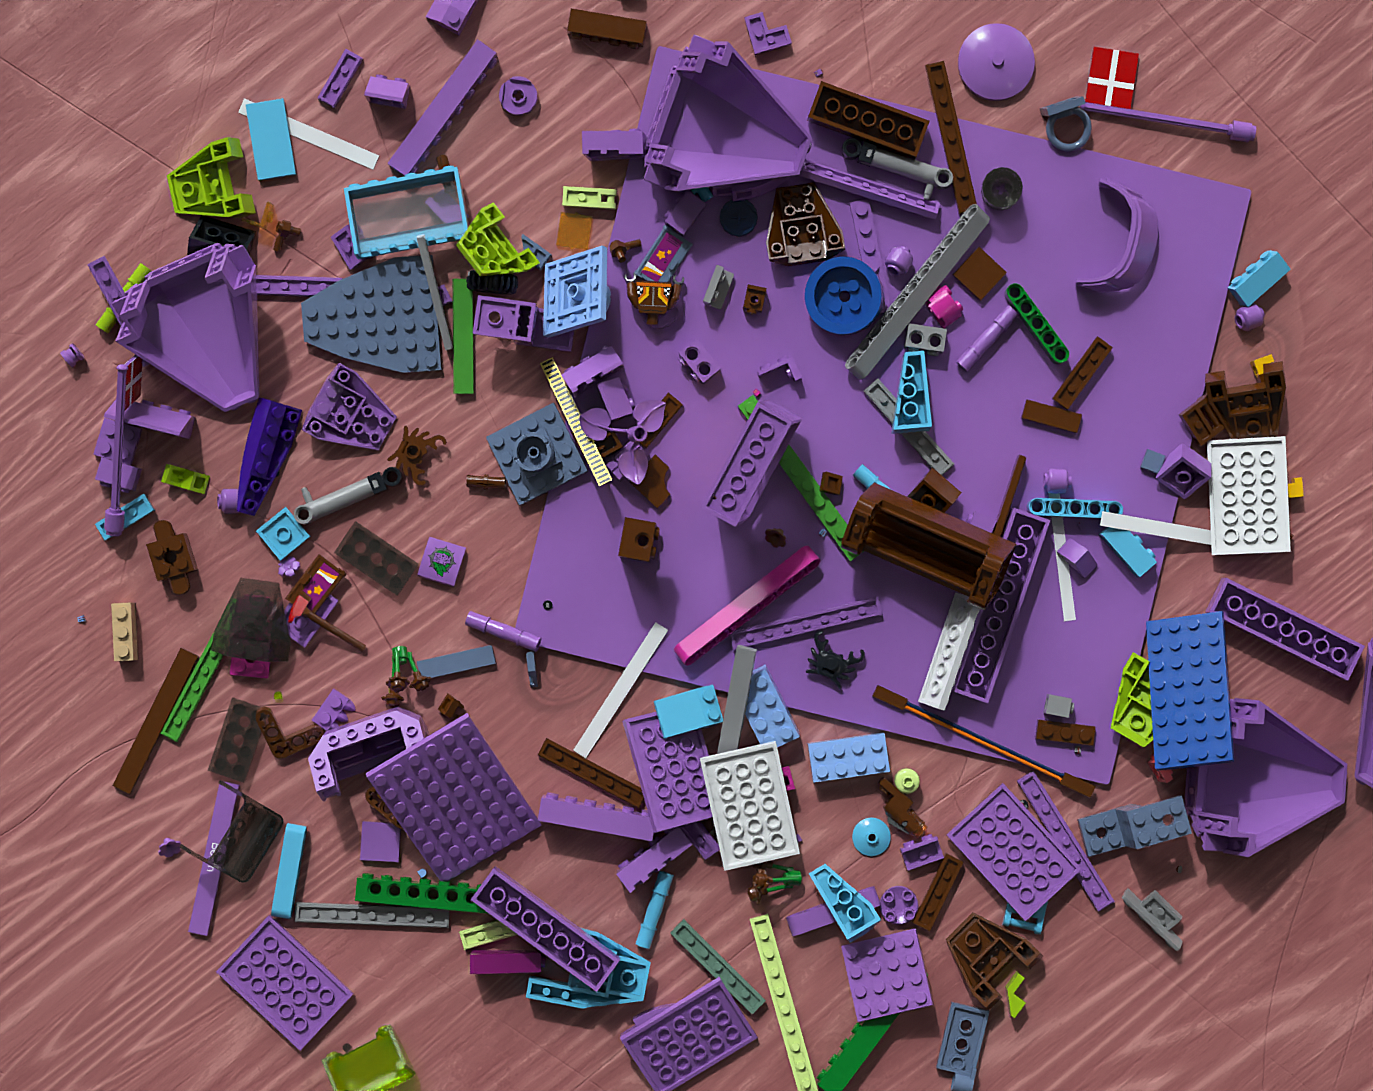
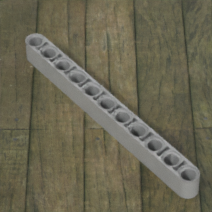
M977 204L971 205L964 212L846 361V369L859 380L864 379L871 372L989 223L990 217Z

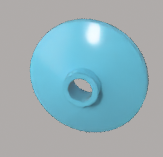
M865 818L855 826L852 840L860 853L867 856H876L888 848L891 834L888 826L882 820ZM870 834L875 835L874 841L868 839Z

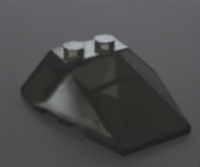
M241 577L214 630L211 651L228 657L264 662L289 661L291 640L280 584L278 582Z

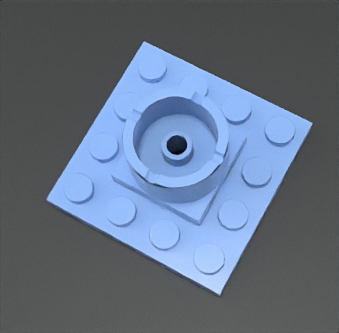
M599 246L545 264L543 336L547 338L606 320V312L611 302V291L607 286V247Z

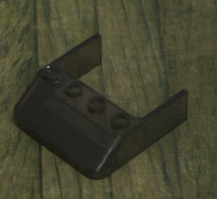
M220 780V785L243 797L244 804L211 857L206 858L183 844L180 845V848L235 880L244 883L251 879L283 826V818L278 813Z

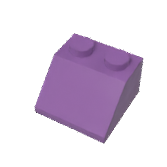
M384 75L370 76L364 96L369 103L406 109L410 85L406 83L405 79L401 78L389 80Z
M618 377L597 384L612 422L633 415L635 405L632 398L628 399L625 392L629 390L624 380L620 381Z
M1182 443L1169 454L1158 472L1156 480L1183 499H1186L1211 478L1212 463Z

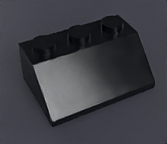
M201 215L189 236L187 255L215 243H220L222 247L225 244H233L235 247L243 245L250 256L256 231Z

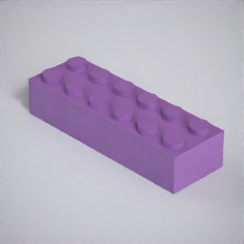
M547 792L541 798L537 821L652 841L654 831L648 810L635 812L634 808L627 806L619 809L615 808V804L604 803L603 806L596 805L597 801L585 799L584 802L577 801V797L566 796L563 799L558 798L559 794Z

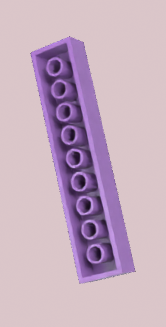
M1011 508L1002 538L1017 545L998 593L985 610L980 609L977 614L974 629L970 634L968 646L964 652L961 667L958 669L955 684L951 691L985 703L989 702L1050 520Z

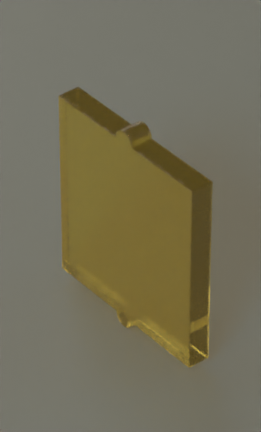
M561 212L556 245L570 247L571 250L574 248L588 250L592 216L579 215L578 212L575 214Z

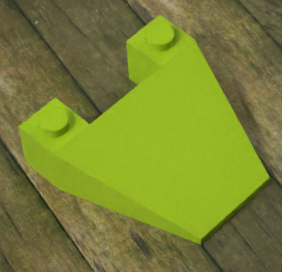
M226 137L213 141L167 175L175 213L242 218L256 213L252 195L242 193L234 195L227 162L243 158L239 139Z

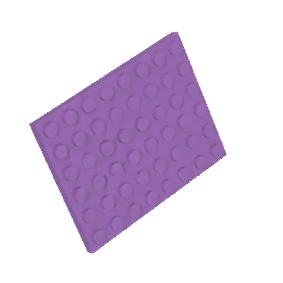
M468 713L366 773L370 783L438 879L443 882L453 879L542 826Z

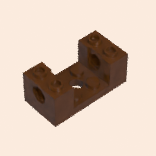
M625 517L618 556L645 562L655 559L656 547L653 546L654 540H658L660 532L655 522ZM646 536L649 538L646 546L639 545L638 540L640 537Z

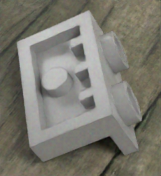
M716 265L703 303L721 309L734 274L724 270V267Z

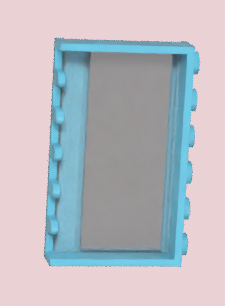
M445 166L442 170L437 171L429 169L421 174L408 173L405 177L400 178L392 176L384 181L371 180L367 184H351L344 188L353 249L357 259L419 248L417 236L423 234L428 246L458 241L469 227L460 172L454 166Z

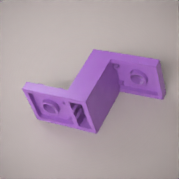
M478 295L473 327L474 335L510 339L514 344L571 352L574 330L547 338L543 336L544 309L538 308L536 303ZM493 312L500 314V320L497 323H492L489 319L490 314Z

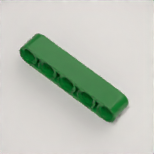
M1017 283L1009 285L1004 293L1006 300L1019 314L1020 319L1049 359L1055 364L1064 363L1069 358L1067 347L1024 288ZM1011 288L1018 290L1019 296L1017 298L1010 296L1009 291ZM1022 304L1029 305V313H1023L1021 311ZM1034 319L1041 321L1040 329L1033 327L1032 321ZM1044 335H1050L1053 338L1052 344L1044 342ZM1056 350H1061L1064 353L1062 360H1058L1055 357Z

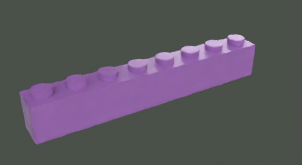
M477 39L389 160L388 165L404 177L408 173L418 172V165L421 161L425 162L429 157L431 147L433 145L436 146L440 142L442 132L444 130L447 131L453 123L451 121L455 114L458 116L461 113L466 99L470 100L472 98L476 85L482 84L487 76L485 74L489 68L492 69L498 61L496 58L498 56L495 51Z

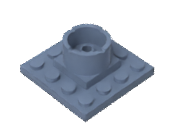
M554 402L486 437L520 506L588 472ZM534 450H537L536 456L532 455Z

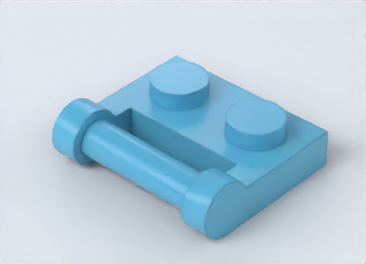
M1048 901L1031 916L1037 918L1036 924L1011 918L1012 912H1017L1007 903L1002 926L1009 927L1010 925L1034 931L1035 934L1040 935Z

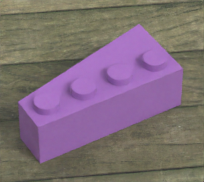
M680 826L665 830V835L661 838L655 837L649 842L650 846L647 849L641 848L633 854L635 858L631 861L626 859L618 865L619 870H617L616 875L630 893L635 890L637 884L644 883L652 876L653 872L662 869L669 860L672 861L692 845V842Z

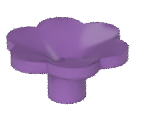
M166 838L163 841L164 843L159 846L160 850L158 853L160 856L171 857L173 854L181 851L180 847L182 844L180 841Z

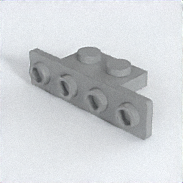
M1127 888L1122 896L1124 903L1128 907H1132L1137 912L1139 918L1146 921L1156 934L1163 937L1169 947L1178 951L1183 941L1171 928L1181 921L1183 916L1156 890L1141 901Z

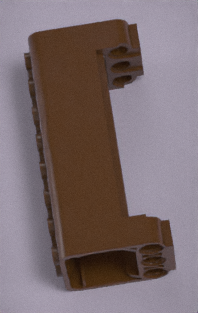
M875 482L859 497L841 541V548L858 555L863 551L964 594L969 597L967 600L968 604L982 610L987 608L998 593L1017 545L1014 542Z

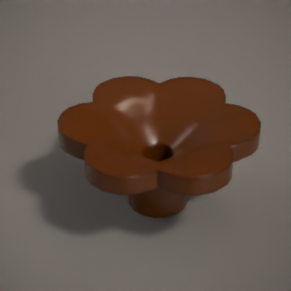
M773 528L765 531V540L771 543L773 547L778 548L779 546L784 547L786 545V536L782 529Z

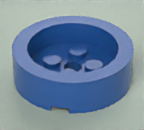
M835 257L821 263L810 275L805 288V304L811 318L821 328L838 335H852L867 329L879 316L884 301L883 286L876 272L864 262L852 257ZM843 291L850 293V299L847 302H842L840 299V294Z

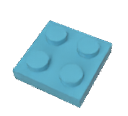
M287 507L283 508L256 531L280 561L311 537L304 527L295 520L294 515Z

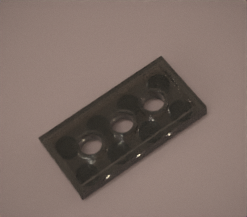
M357 521L354 522L334 552L397 596L419 566V563ZM359 542H363L366 545V550L363 553L356 551V545ZM374 553H379L382 556V561L379 564H374L371 560ZM392 563L398 567V571L394 575L389 574L387 571V567Z
M232 697L208 771L243 783L246 781L262 734L256 722V711L261 706ZM261 713L260 718L263 717L266 721L268 715ZM246 716L250 719L248 727L241 726V717ZM235 735L243 736L244 742L242 745L234 743ZM229 753L237 755L238 760L236 763L232 764L228 761Z

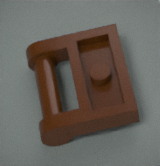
M1207 395L1199 397L1195 403L1179 414L1198 446L1204 445L1225 429L1209 404ZM1201 407H1203L1208 417L1212 421L1214 425L1213 428H1211L1208 421L1201 412Z

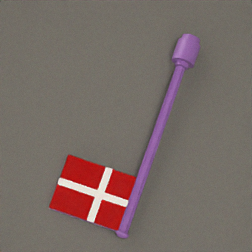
M1093 47L1084 100L1085 104L1080 106L1084 111L1227 133V135H1230V140L1254 141L1256 126L1252 125V123L1233 120L1232 124L1225 125L1131 110L1139 54Z
M136 354L125 364H120L116 367L118 369L112 494L111 507L105 510L104 529L109 536H120L124 530L125 512L120 508L124 412L141 396L143 359Z

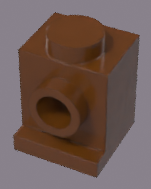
M748 284L743 305L746 313L757 315L758 312L762 313L767 288ZM753 296L758 298L757 303L751 302Z

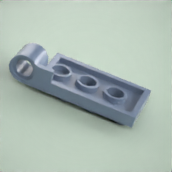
M952 1001L936 1068L954 1072L951 1091H972L977 1071L976 1066L990 1011ZM969 1020L971 1022L970 1029H961L962 1021ZM959 1039H965L967 1045L965 1048L959 1049L956 1047V1042Z

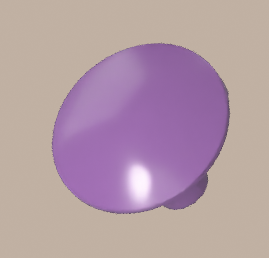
M894 886L887 889L880 899V911L883 917L893 924L908 923L917 913V898L910 889L904 886Z

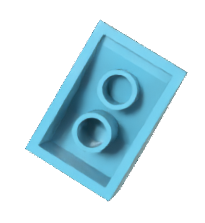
M713 685L653 701L664 738L716 726L723 722Z

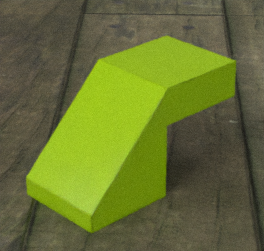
M166 464L161 482L205 494L210 476Z
M1017 971L1005 986L1009 1014L1013 1018L1017 1016L1026 1004L1023 999L1014 993L1025 979Z

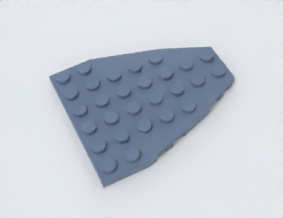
M430 255L431 261H432V265H433V269H434L433 255ZM421 256L389 259L341 279L301 303L304 341L343 358L402 373L442 370L438 320Z

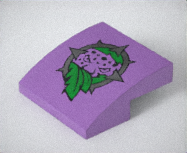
M429 537L417 576L454 587L466 548Z

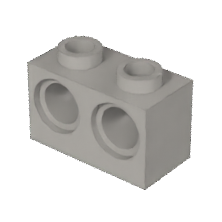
M909 323L907 325L904 348H908V352L921 350L927 351V355L938 356L939 353L942 354L944 352L947 329ZM912 334L920 336L921 341L919 344L912 343ZM931 337L939 339L940 344L938 347H933L930 344Z

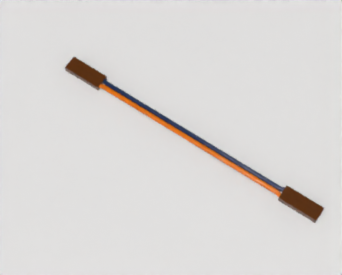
M877 685L872 695L875 698L901 710L907 709L1053 777L1060 784L1091 798L1096 786L1066 772L1060 773L914 705L907 698Z

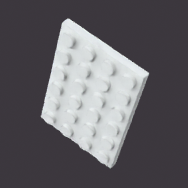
M1286 437L1209 440L1207 442L1208 461L1212 463L1211 478L1209 479L1212 556L1291 552Z
M776 741L700 758L724 871L800 854Z

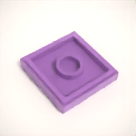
M362 821L360 860L399 862L401 829L389 822Z

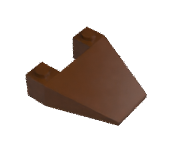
M1283 361L1263 364L1265 382L1228 388L1225 371L1205 374L1208 400L1231 439L1277 437L1286 391Z
M973 912L946 938L972 994L988 1010L1002 998L1001 994L990 982L1016 956L1029 969L1043 957L1027 939Z

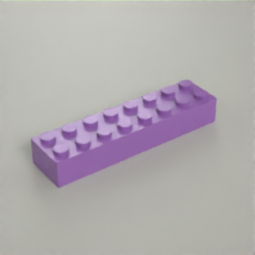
M1221 578L1205 613L1222 611L1224 613V622L1341 680H1349L1365 647L1228 578Z
M496 866L471 898V901L596 992L620 961L621 957Z

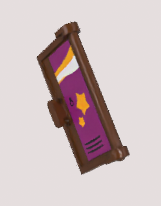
M318 554L285 599L294 604L298 593L302 590L311 597L306 607L316 614L347 573L340 568L338 569Z

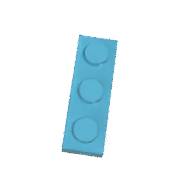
M146 494L139 496L121 508L125 512L124 529L155 511ZM104 518L95 525L104 540H108L113 536L106 534Z

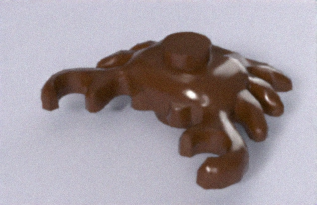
M404 426L403 440L399 448L387 460L392 461L398 457L396 468L399 469L403 463L404 475L408 476L409 467L414 483L425 485V480H418V475L424 474L425 471L418 469L416 465L422 463V458L427 453L426 446H431L437 450L438 447L435 445L437 440H441L444 445L447 444V441L441 435H435L426 440L423 439L430 434L428 431L416 437L419 428H416L408 436V427Z

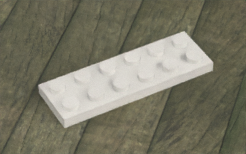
M955 592L918 702L941 710H945L949 702V696L955 684L958 669L961 667L970 634L974 629V623L980 611V608L968 604L967 600L969 597Z

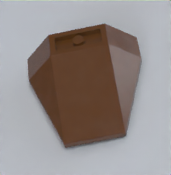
M814 182L776 188L766 240L770 262L788 267L822 262L845 250L842 229Z

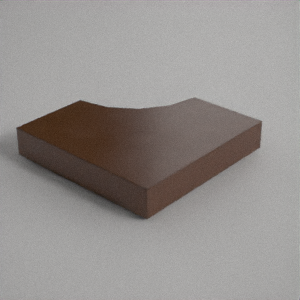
M655 454L648 461L647 471L642 482L635 484L630 481L629 483L658 509L670 496L664 482L669 466Z

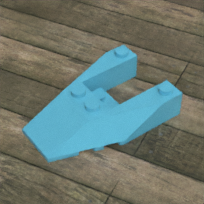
M581 928L621 957L597 992L570 973L568 983L530 975L526 998L582 1009L643 1001L651 962L599 932Z

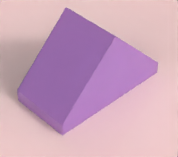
M1071 538L1057 551L1083 578L1098 565L1090 552Z

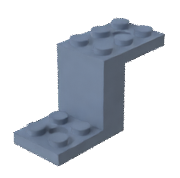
M1176 796L1145 806L1128 804L1077 819L1088 857L1125 846L1140 849L1192 834L1182 796ZM1166 814L1172 817L1170 825L1163 823V817ZM1100 827L1106 830V835L1103 838H1099L1096 834L1097 829Z

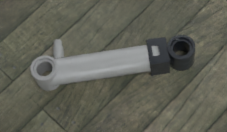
M849 138L842 146V155L848 160H854L859 157L857 163L869 167L871 165L926 183L923 197L925 200H929L934 186L937 189L944 190L953 181V174L947 168L926 164L878 148L877 145L865 141L863 146H861L859 140ZM854 145L857 151L853 154L849 153L846 147ZM943 174L947 177L948 181L941 183L938 181V176Z
M389 467L384 470L383 475L381 472L374 473L365 479L316 500L312 499L307 487H304L301 491L306 504L299 505L294 510V518L298 523L310 524L315 520L389 490L387 485L392 487L400 485L403 481V474L399 469ZM389 473H397L398 478L395 482L388 480ZM304 509L309 512V517L306 520H302L300 517V512Z

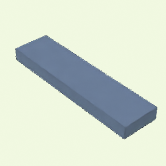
M492 645L417 661L418 671H420L421 675L431 678L496 664Z

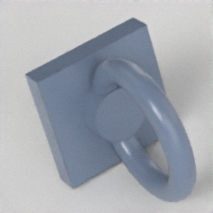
M1075 96L1039 108L1042 116H1050L1046 125L1047 137L1051 144L1059 150H1078L1090 138L1092 131L1091 120L1088 114L1078 107L1085 104L1083 96ZM1076 114L1082 119L1084 124L1082 137L1077 142L1071 144L1059 141L1054 133L1055 121Z

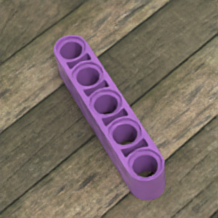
M875 886L857 891L874 908L881 905ZM826 903L786 917L792 936L836 922Z

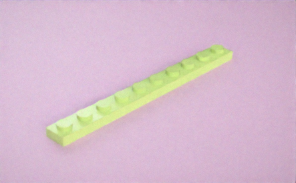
M765 914L750 918L798 1091H818L769 915Z

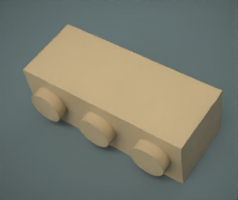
M113 603L111 608L114 661L138 660L135 603Z

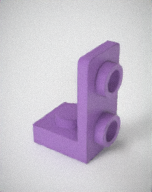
M788 355L777 359V364L771 366L768 363L759 367L761 371L757 372L758 376H762L787 365L788 368L785 370L789 379L793 378L794 382L802 379L794 357L789 358Z

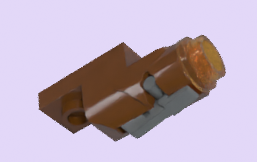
M882 777L878 782L882 785L879 789L886 795L892 794L883 806L886 815H888L887 822L903 832L911 834L912 837L919 838L925 832L927 826L925 821L921 820L913 809H909L914 802L887 779Z

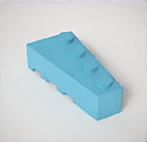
M924 351L905 352L903 355L891 434L930 431L932 427Z

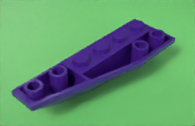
M259 397L243 454L238 488V512L255 516L292 447L302 412L301 409Z

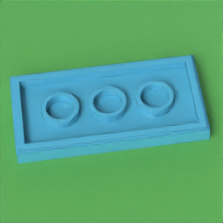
M284 99L246 104L258 180L297 175Z

